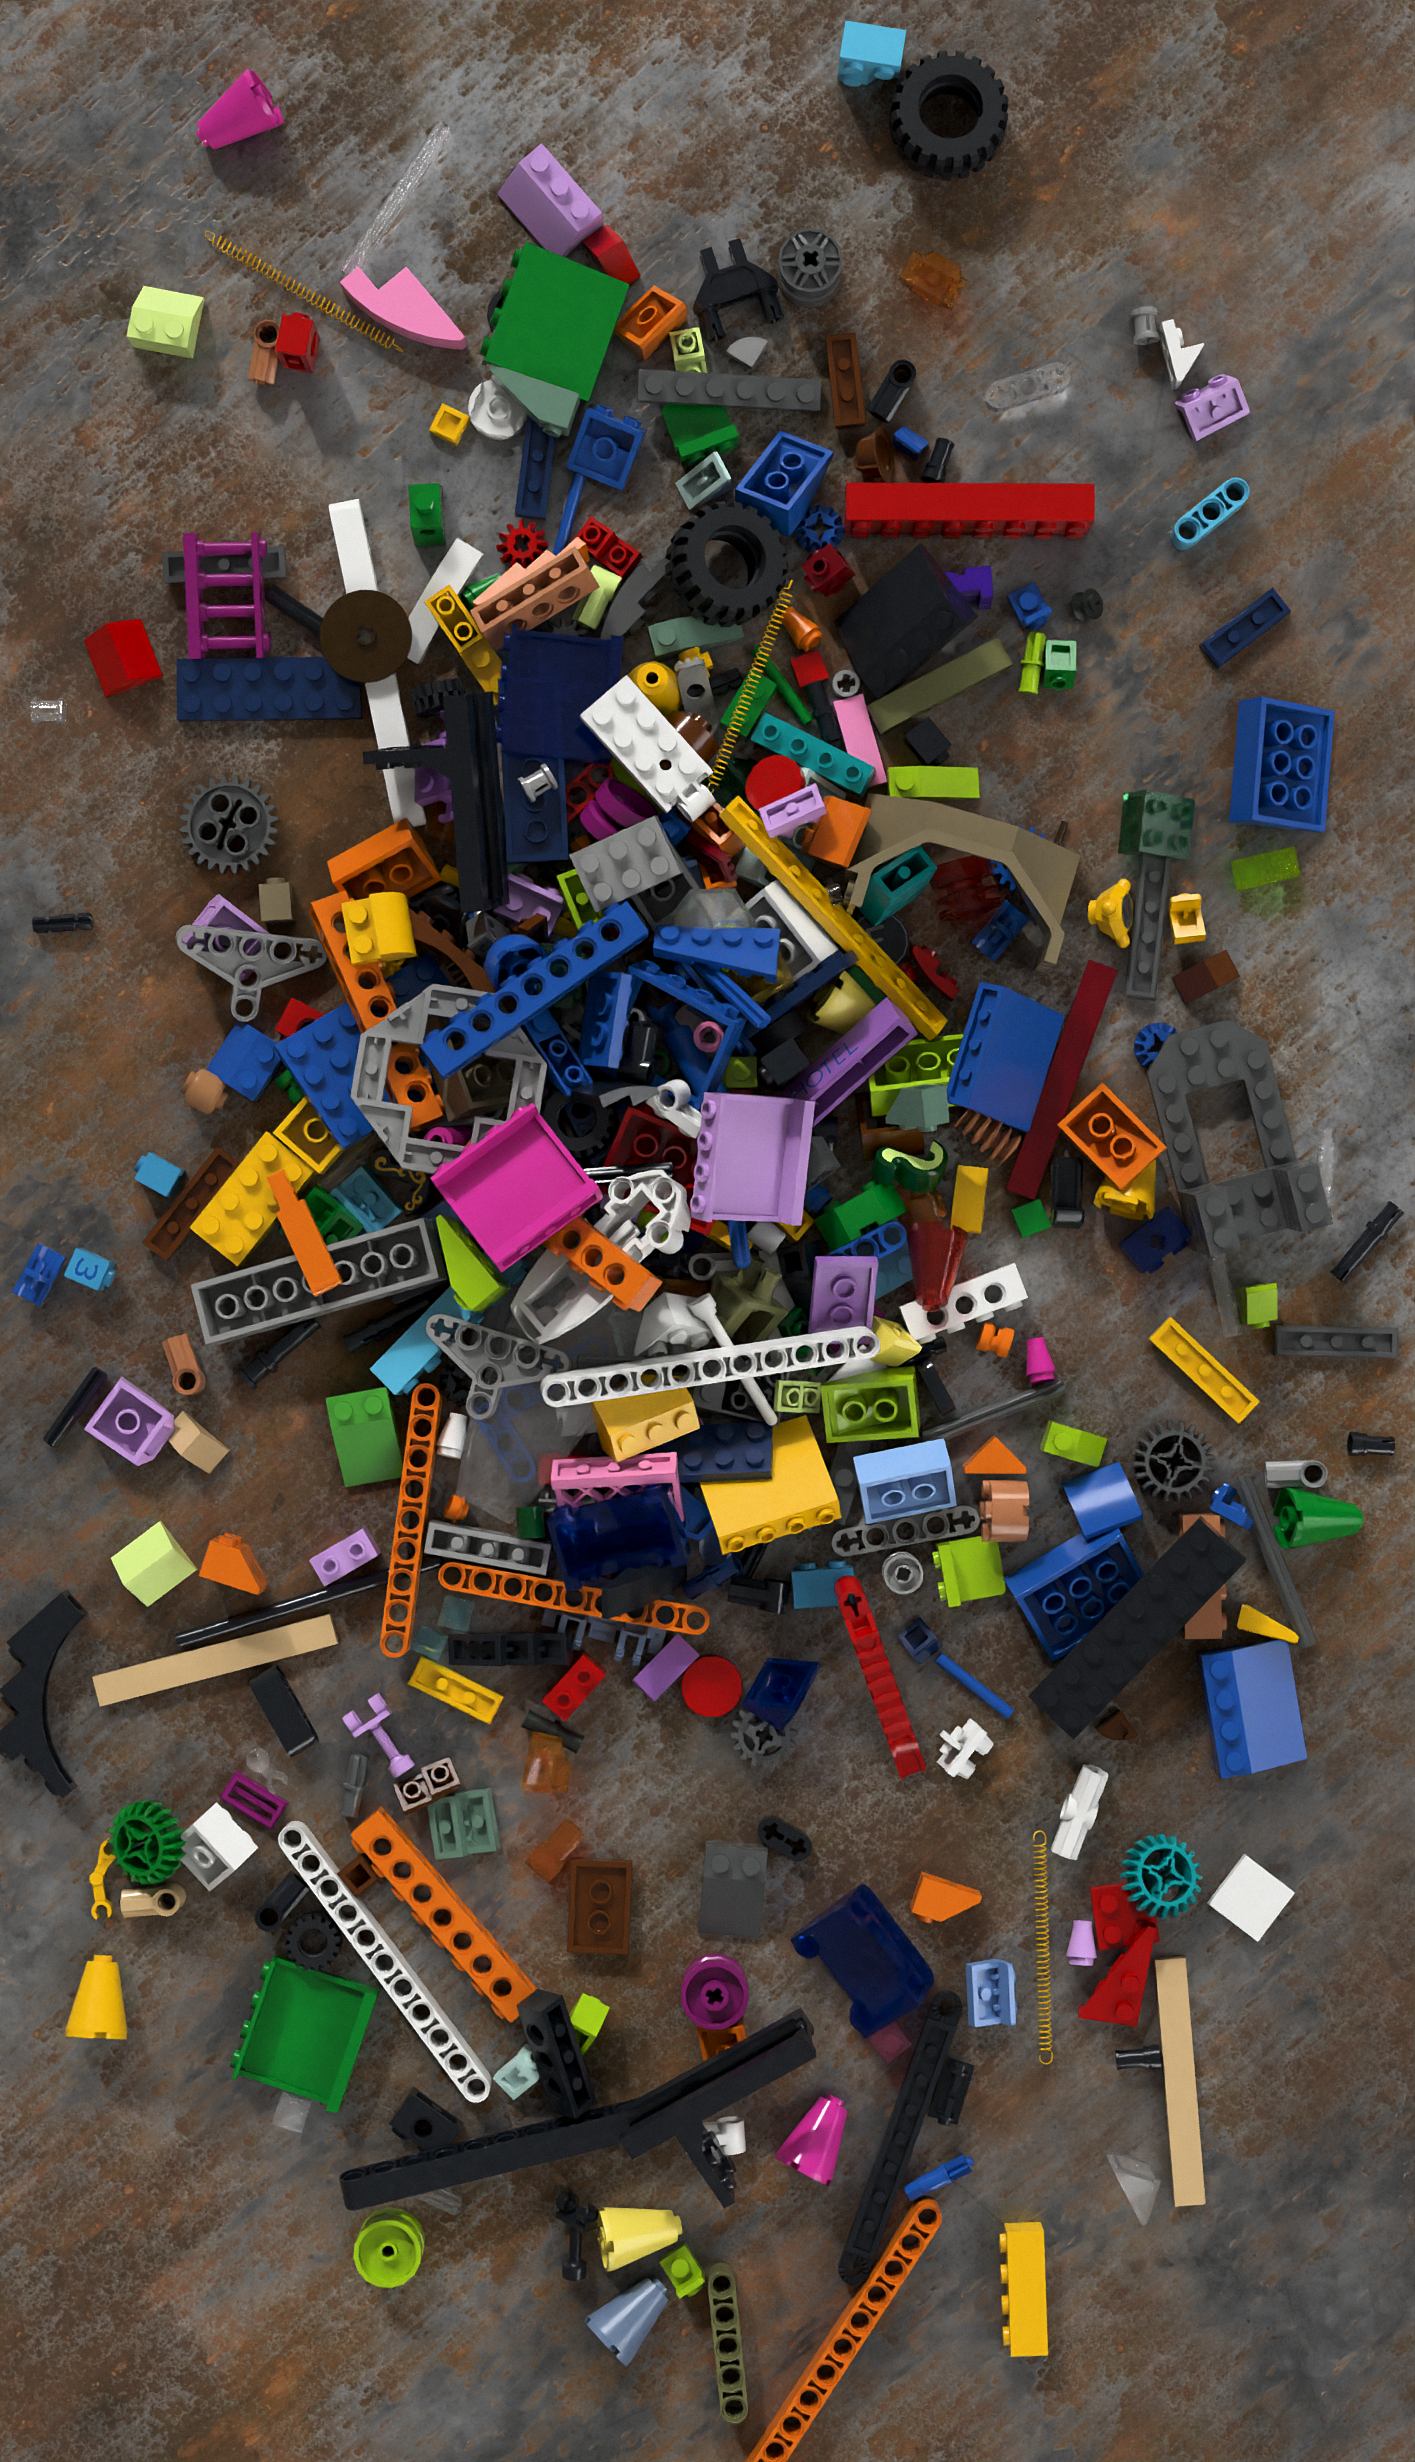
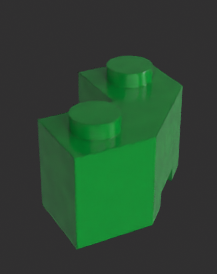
M873 1180L860 1187L863 1193L842 1205L839 1200H836L822 1208L825 1214L814 1219L831 1252L908 1211L893 1183L891 1186H886Z

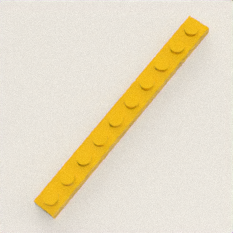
M740 796L735 797L719 814L725 825L734 831L746 844L748 850L754 853L767 867L768 871L773 876H776L788 889L790 895L805 907L815 921L820 923L830 934L834 942L839 944L846 952L852 950L859 959L855 964L861 967L872 979L875 986L881 989L906 1014L915 1028L929 1041L935 1038L947 1023V1018L850 914L846 913V910L777 836L770 838L764 822Z

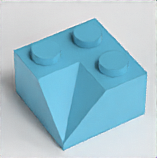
M845 20L837 80L843 81L845 85L857 87L861 84L868 85L876 78L882 80H890L893 77L899 78L907 30Z

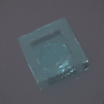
M446 1594L438 1625L468 1632L476 1601Z

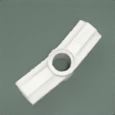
M1083 1764L1072 1793L1067 1795L1060 1813L1061 1822L1051 1847L1052 1852L1068 1859L1077 1860L1087 1830H1090L1095 1822L1099 1808L1098 1801L1108 1779V1773L1101 1768L1091 1764Z

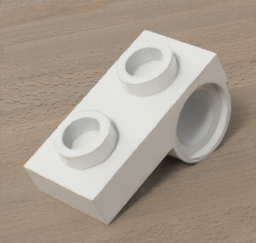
M674 1079L657 1087L659 1094L646 1101L653 1108L654 1113L663 1119H669L678 1126L682 1134L695 1139L698 1138L702 1115L688 1104L691 1098L688 1084L683 1080ZM668 1090L674 1094L675 1102L669 1098Z

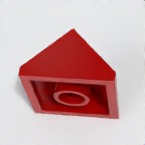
M142 619L106 623L84 640L106 698L163 677Z

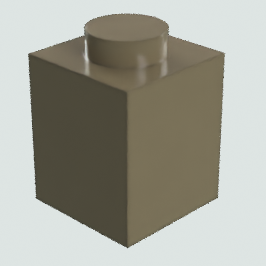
M285 878L266 879L267 884H259L261 921L265 925L296 922L293 885L290 882H285Z

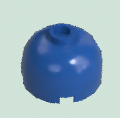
M510 934L501 937L492 944L487 952L485 959L486 976L493 987L499 991L502 989L500 984L514 974L519 977L528 971L526 966L539 956L545 959L548 955L536 941L525 935ZM529 982L524 988L525 992L529 995L535 991L534 986L538 982Z

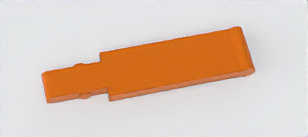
M282 1169L268 1176L267 1180L274 1193V1199L278 1202L281 1209L276 1212V1215L314 1297L342 1284L343 1280L311 1211L304 1199L298 1200L296 1190L291 1185L285 1170Z

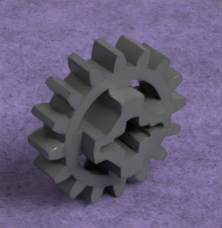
M763 1699L760 1702V1707L757 1708L750 1702L749 1712L742 1709L739 1710L742 1720H733L732 1722L738 1728V1731L731 1732V1738L739 1740L733 1745L734 1750L743 1749L740 1758L744 1760L748 1756L751 1757V1766H755L758 1761H762L763 1767L767 1768L768 1761L773 1760L776 1766L780 1765L779 1756L782 1755L787 1759L790 1757L786 1750L787 1747H796V1743L790 1739V1737L798 1735L796 1729H790V1726L795 1723V1719H786L785 1716L788 1713V1709L785 1707L779 1712L777 1710V1702L775 1701L771 1704V1707H766V1702ZM765 1714L763 1719L757 1722L749 1721L756 1715ZM776 1718L783 1724L785 1735L776 1730ZM769 1722V1734L772 1736L765 1737L760 1745L757 1730L763 1731ZM743 1733L752 1737L754 1742L752 1749L746 1744ZM773 1745L779 1747L771 1753L764 1754L765 1749Z

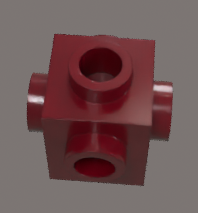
M831 543L811 553L807 561L801 565L807 574L803 579L814 593L817 590L826 597L838 593L843 589L845 583L856 575L842 553Z

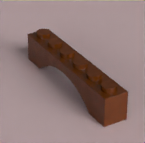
M407 899L414 943L437 951L453 961L463 971L473 990L490 993L498 992L488 980L486 971L478 965L481 959L468 948L462 952L455 946L458 942L455 937L445 929L439 933L432 927L435 921L422 910L416 914L409 908L411 902ZM502 1001L509 1014L515 1011L517 1005L514 1001Z

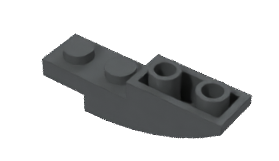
M664 557L650 572L640 564L624 583L610 607L602 629L598 652L599 657L603 661L608 656L611 658L615 657L624 647L622 642L630 634L633 636L638 634L645 626L646 611L641 605H649L659 594L657 589L664 582L668 584L672 581L671 576H666L665 565L671 560H667Z

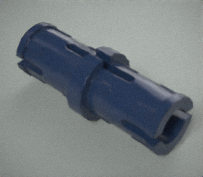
M732 1555L715 1566H707L703 1569V1573L682 1584L685 1595L689 1599L694 1600L711 1589H719L722 1587L723 1582L743 1572L742 1563L737 1556Z

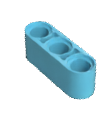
M1238 477L1227 480L1181 517L1170 534L1173 546L1180 550L1192 548L1236 513L1249 497L1250 490L1247 482ZM1226 490H1237L1240 494V500L1233 501L1229 499ZM1203 509H1213L1217 514V519H1206L1203 515ZM1179 528H1189L1193 533V538H1182L1179 534Z

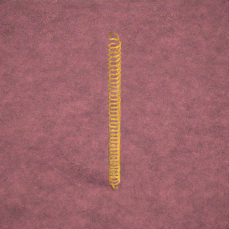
M205 231V236L208 240L212 242V246L217 245V249L222 248V252L227 251V255L232 254V258L237 257V261L242 260V264L246 263L247 267L251 266L252 270L256 269L257 273L261 272L262 276L266 275L267 279L271 278L272 282L276 281L277 284H281L282 287L286 286V289H291L292 292L296 280H294L292 286L288 289L287 286L291 280V277H289L286 285L283 286L282 284L286 277V274H284L282 281L278 283L277 281L279 276L281 275V271L278 273L277 278L273 280V275L276 272L277 268H275L273 270L272 275L268 277V272L270 271L272 265H270L267 272L263 274V269L265 268L267 262H265L262 269L258 271V266L260 265L262 259H260L257 266L253 268V263L256 261L257 256L254 257L252 264L248 265V261L252 256V253H250L247 261L243 263V258L245 257L247 250H245V252L243 253L242 258L238 260V255L240 254L242 247L239 249L237 255L233 257V252L237 248V244L234 246L232 252L228 254V249L231 247L232 241L229 243L227 249L223 251V247L227 242V238L224 240L223 245L220 248H218V244L221 241L222 236L219 237L217 244L213 245L215 234L210 231ZM206 232L214 235L212 240L207 237ZM301 282L299 283L297 289L292 293L296 292L297 295V291L301 286ZM306 285L303 287L302 292L297 296L301 295L302 298V294L306 289ZM311 288L308 290L307 295L304 298H302H306V302L311 301V305L316 304V308L321 307V311H324L326 309V314H329L331 312V317L335 316L336 320H341V323L345 322V324L350 325L351 328L355 327L356 331L360 330L361 334L365 333L366 337L370 336L371 340L375 339L376 343L380 342V345H385L386 349L390 348L393 344L394 346L399 348H395L396 350L403 352V350L399 346L394 344L395 338L392 340L390 346L386 347L390 335L388 336L385 343L381 344L385 332L383 333L381 339L377 342L376 339L378 334L380 333V329L378 330L376 336L373 339L371 337L373 331L375 330V327H373L371 333L367 336L366 334L367 330L370 327V324H368L366 330L362 333V327L364 326L366 321H364L362 323V326L357 330V325L361 318H359L355 326L352 327V322L355 319L356 315H354L351 322L347 324V319L350 316L351 312H349L346 319L342 321V316L345 313L346 309H344L341 316L337 318V313L339 312L341 306H339L337 312L334 315H332V311L336 303H334L332 309L329 312H327V308L331 303V300H329L327 306L324 309H322V305L325 302L326 297H324L321 305L317 306V302L320 299L321 294L318 296L316 302L312 304V300L316 294V291L313 293L312 298L309 301H307V297L311 291Z
M791 579L788 588H782V589H789V590H790L791 585H792V582H793V579ZM782 591V593L779 594V597H780V598L777 599V602H778V600H784V601L790 603L789 600L783 599L780 595L783 594V595H787V596H789V597H793V596L790 595V594H786L785 592ZM778 602L779 604H775L776 609L773 610L774 615L770 616L772 620L768 621L770 625L766 626L768 631L764 632L766 636L762 637L763 642H760V645L762 647H759L758 650L760 652L756 653V656L758 658H754V661L756 663H753V668L750 669V672L752 674H748L749 679L746 680V683L748 685L743 686L745 690L741 691L743 695L739 696L741 701L737 702L739 706L735 707V709L743 708L745 710H749L748 708L741 706L739 702L751 705V703L742 700L741 697L753 699L752 697L745 695L743 691L755 694V692L746 689L745 686H750L757 689V687L750 685L747 681H754L756 683H759L758 681L753 680L749 677V675H754L756 677L761 678V676L754 674L751 670H757L763 673L762 670L755 668L753 666L754 664L766 667L765 665L758 663L755 659H761L765 662H768L766 659L759 657L757 654H764L766 656H770L769 654L763 653L760 650V648L772 651L771 649L764 647L762 643H767L772 646L774 645L764 640V638L766 637L772 640H776L775 638L768 636L766 632H771L775 635H778V633L769 630L768 627H774L778 630L780 629L779 627L773 626L770 623V621H774L779 624H782V622L776 621L772 618V616H777L779 618L784 619L783 616L777 615L774 612L780 611L782 613H786L785 611L780 610L776 607V605H781L785 608H788V606L783 605L780 602ZM736 709V711H738V712H733V715H734L735 717H732V718H736V719H740V720H742V721H745L744 719L737 717L734 713H740V714H743V715H745V716H746V714H745V713H742V712H740L739 710ZM732 720V722L729 723V726H730L731 728H727V731H728V729H733V730H736V731H738V732H741L740 730L735 729L734 727H732L730 724H737V725H739V726H742V725L739 724V723H736L734 720ZM728 731L729 733L725 734V737L727 739L722 740L725 744L722 745L734 748V746L727 744L724 740H729L736 743L735 740L728 738L726 735H733L735 737H738V735H735ZM720 745L722 749L718 750V752L721 755L716 756L718 760L714 761V763L717 766H712V769L714 770V773L724 775L723 773L715 770L714 767H719L725 770L726 768L719 766L716 762H722L725 764L728 763L719 759L718 756L730 759V757L723 755L720 751H726L729 753L732 752L724 749L722 745ZM711 774L712 776L708 777L710 783L708 784L707 789H709L710 784L720 786L719 784L711 781L709 778H715L718 780L722 779Z
M1039 1830V1831H1036V1832L1034 1833V1835H1033V1840H1035V1834H1036V1833L1042 1832V1833L1044 1834V1836H1045V1843H1044V1844H1041V1845H1033V1847H1043V1848H1045V1849H1044V1850H1040V1851H1033V1852H1034V1853H1036V1852H1037V1853H1043V1854H1045V1855H1044V1856H1039V1857H1033V1858H1040V1859H1044L1045 1861H1043V1862H1038V1863H1037V1862H1034L1033 1864H1041V1865H1045V1866L1047 1867L1046 1864H1043V1863H1045V1862L1047 1861L1045 1858H1043V1857H1045V1856L1047 1855L1045 1852H1043V1851H1045V1850L1047 1849L1046 1847L1043 1846V1845H1045V1844L1047 1843V1842H1046V1834H1045L1043 1831H1040V1830ZM1043 1867V1868H1034V1870H1042V1871H1045V1873H1042V1874H1034V1876H1043V1877H1046L1045 1879H1042V1880H1034L1035 1882H1044V1883H1046L1045 1885L1034 1886V1887H1040V1888H1045V1889H1046V1890H1044V1891H1040V1892H1037V1891H1036V1892H1034V1893L1046 1894V1896H1044V1897H1035V1899H1043V1900H1046V1902H1044V1903H1035V1905H1044V1906H1047L1045 1903H1047L1048 1900L1045 1899V1898L1048 1896V1894H1047V1893H1044V1892H1046L1048 1889H1047L1046 1887H1043V1886H1046V1885L1048 1884L1046 1881H1044V1880H1046V1879L1048 1878L1047 1876L1044 1875V1874L1047 1873V1871L1044 1870L1046 1867ZM1047 1906L1046 1908H1043V1909H1035V1911H1045V1912H1047L1046 1914L1035 1915L1036 1917L1041 1916V1917H1046V1918H1047L1046 1920L1035 1921V1922H1043V1923H1046V1924H1047V1925H1045V1926H1036V1927H1035V1928H1044V1929H1047V1931H1045V1932H1036V1934H1045V1935H1047V1937H1044V1938H1036V1940H1046V1941H1048L1046 1938H1048L1049 1935L1046 1934V1932H1048L1049 1929L1046 1928V1927H1047L1049 1924H1048L1047 1922H1045V1921H1047V1920L1049 1919L1047 1916H1045V1915H1047V1914L1049 1913L1048 1911L1045 1910V1909L1048 1908V1906ZM1048 1941L1047 1943H1044V1944H1036V1946H1041V1945H1042V1946L1048 1947L1047 1949L1036 1950V1951H1043V1952H1047V1953H1048V1954L1042 1955V1956H1041V1955H1037L1036 1957H1045V1958H1048L1047 1956H1048L1050 1953H1049L1048 1951H1046V1950L1049 1949V1946L1046 1945V1944H1048L1049 1941ZM1048 1958V1960L1046 1961H1037L1036 1963L1048 1964V1966L1046 1967H1037V1969L1049 1970L1047 1967H1049L1050 1964L1047 1962L1050 1959ZM1049 1970L1048 1972H1045V1973H1037V1975H1047V1976H1049L1048 1978H1045V1979H1037L1038 1981L1044 1980V1981H1048V1982H1049L1048 1984H1044V1985L1038 1984V1985H1037V1986H1045V1987H1048V1988H1049V1989H1047V1990H1038V1991H1037V1992H1046V1993H1049V1995H1047V1996H1038V1998H1047V1999H1049V2001H1047V2002H1038V2004H1048V2005H1050L1048 2002H1050L1051 1999L1048 1998V1996H1050L1051 1993L1048 1992V1991H1049L1051 1988H1050L1049 1986H1047V1985L1050 1984V1981L1047 1980V1979L1050 1978V1975L1047 1974V1973L1050 1972V1970ZM1050 2005L1049 2007H1046V2008H1038V2010H1043V2009H1045V2010L1050 2011L1049 2013H1045V2014L1039 2013L1038 2015H1040V2016H1041V2015H1046V2016H1049L1050 2018L1045 2019V2020H1044V2019H1039L1038 2021H1047V2022H1050L1049 2020L1051 2019V2016L1048 2015V2014L1051 2013V2010L1048 2009V2008H1050L1051 2005ZM1050 2022V2024H1048V2025H1039V2026H1038V2027H1048V2028H1050V2030H1048V2031H1039V2033H1048V2034H1050V2036H1047V2037H1039V2039H1049V2040H1051V2039L1049 2038V2037L1052 2036V2034L1049 2032V2031L1052 2030V2028L1049 2027V2026L1052 2024L1051 2022ZM1051 2040L1050 2042H1047V2043H1042V2042L1039 2043L1040 2045L1046 2044V2045H1050V2046H1051L1050 2048H1046V2049H1045V2048H1039V2050H1041V2051H1042V2050H1047V2051H1050V2052H1051V2060H1050V2062H1048V2063L1042 2062V2061H1041V2058H1040L1041 2055H1039V2060H1040V2062L1043 2063V2064H1046V2065H1047V2064H1050V2063L1052 2062V2059H1053V2052H1052L1051 2050H1049V2049L1052 2048V2045L1049 2044V2043L1052 2042V2040Z

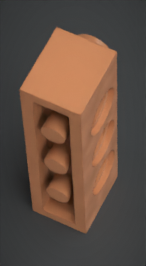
M576 546L473 608L470 612L480 631L496 651L600 586Z

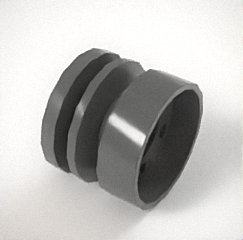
M807 228L796 231L785 240L780 248L777 280L780 291L788 301L798 307L810 309L822 306L833 298L839 288L843 263L841 249L835 239L823 230ZM814 260L816 262L815 267L811 264L807 267L805 266V261L811 263Z

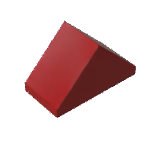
M608 225L582 241V244L601 273L628 284L641 277L623 239Z

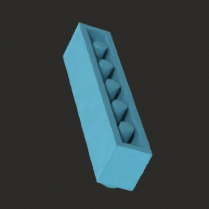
M485 1251L483 1252L508 1285L512 1283L515 1286L526 1276L527 1272L525 1269L530 1264L523 1257L501 1273ZM451 1286L370 1368L394 1395H403L404 1393L409 1395L420 1384L417 1379L425 1371L427 1373L432 1372L441 1362L439 1357L444 1351L430 1339L426 1332V1323L430 1317L436 1314H447L476 1324L483 1320V1312L470 1311L469 1309L464 1310L453 1297L456 1292ZM503 1295V1296H502L498 1301H496L491 1307L493 1308V1307H495L498 1303H500V1302L502 1301V1299L505 1297V1295ZM444 1320L441 1323L435 1324L434 1328L439 1331L438 1336L441 1333L454 1334V1337L450 1341L456 1342L455 1332L457 1328L452 1329L444 1326Z

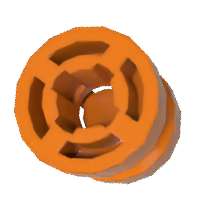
M984 1321L978 1336L976 1349L983 1352L990 1350L996 1356L1006 1358L1013 1340L1014 1329L1007 1327L1000 1329L994 1323Z

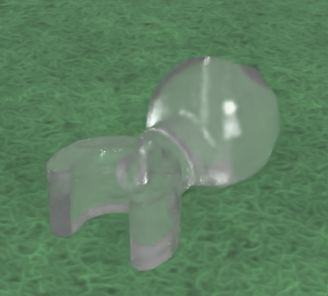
M255 1748L247 1754L246 1765L251 1771L260 1772L265 1777L267 1789L271 1794L276 1792V1788L272 1785V1777L280 1779L285 1785L288 1784L286 1774L275 1771L271 1767L270 1756L264 1749ZM254 1752L257 1754L256 1757L250 1756Z

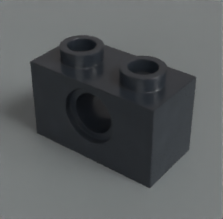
M414 2086L392 2115L389 2125L393 2127L392 2131L403 2140L409 2138L418 2145L417 2149L420 2152L450 2145L460 2132L463 2124L461 2120ZM427 2120L431 2123L432 2129L426 2132L421 2131L417 2127L416 2122Z

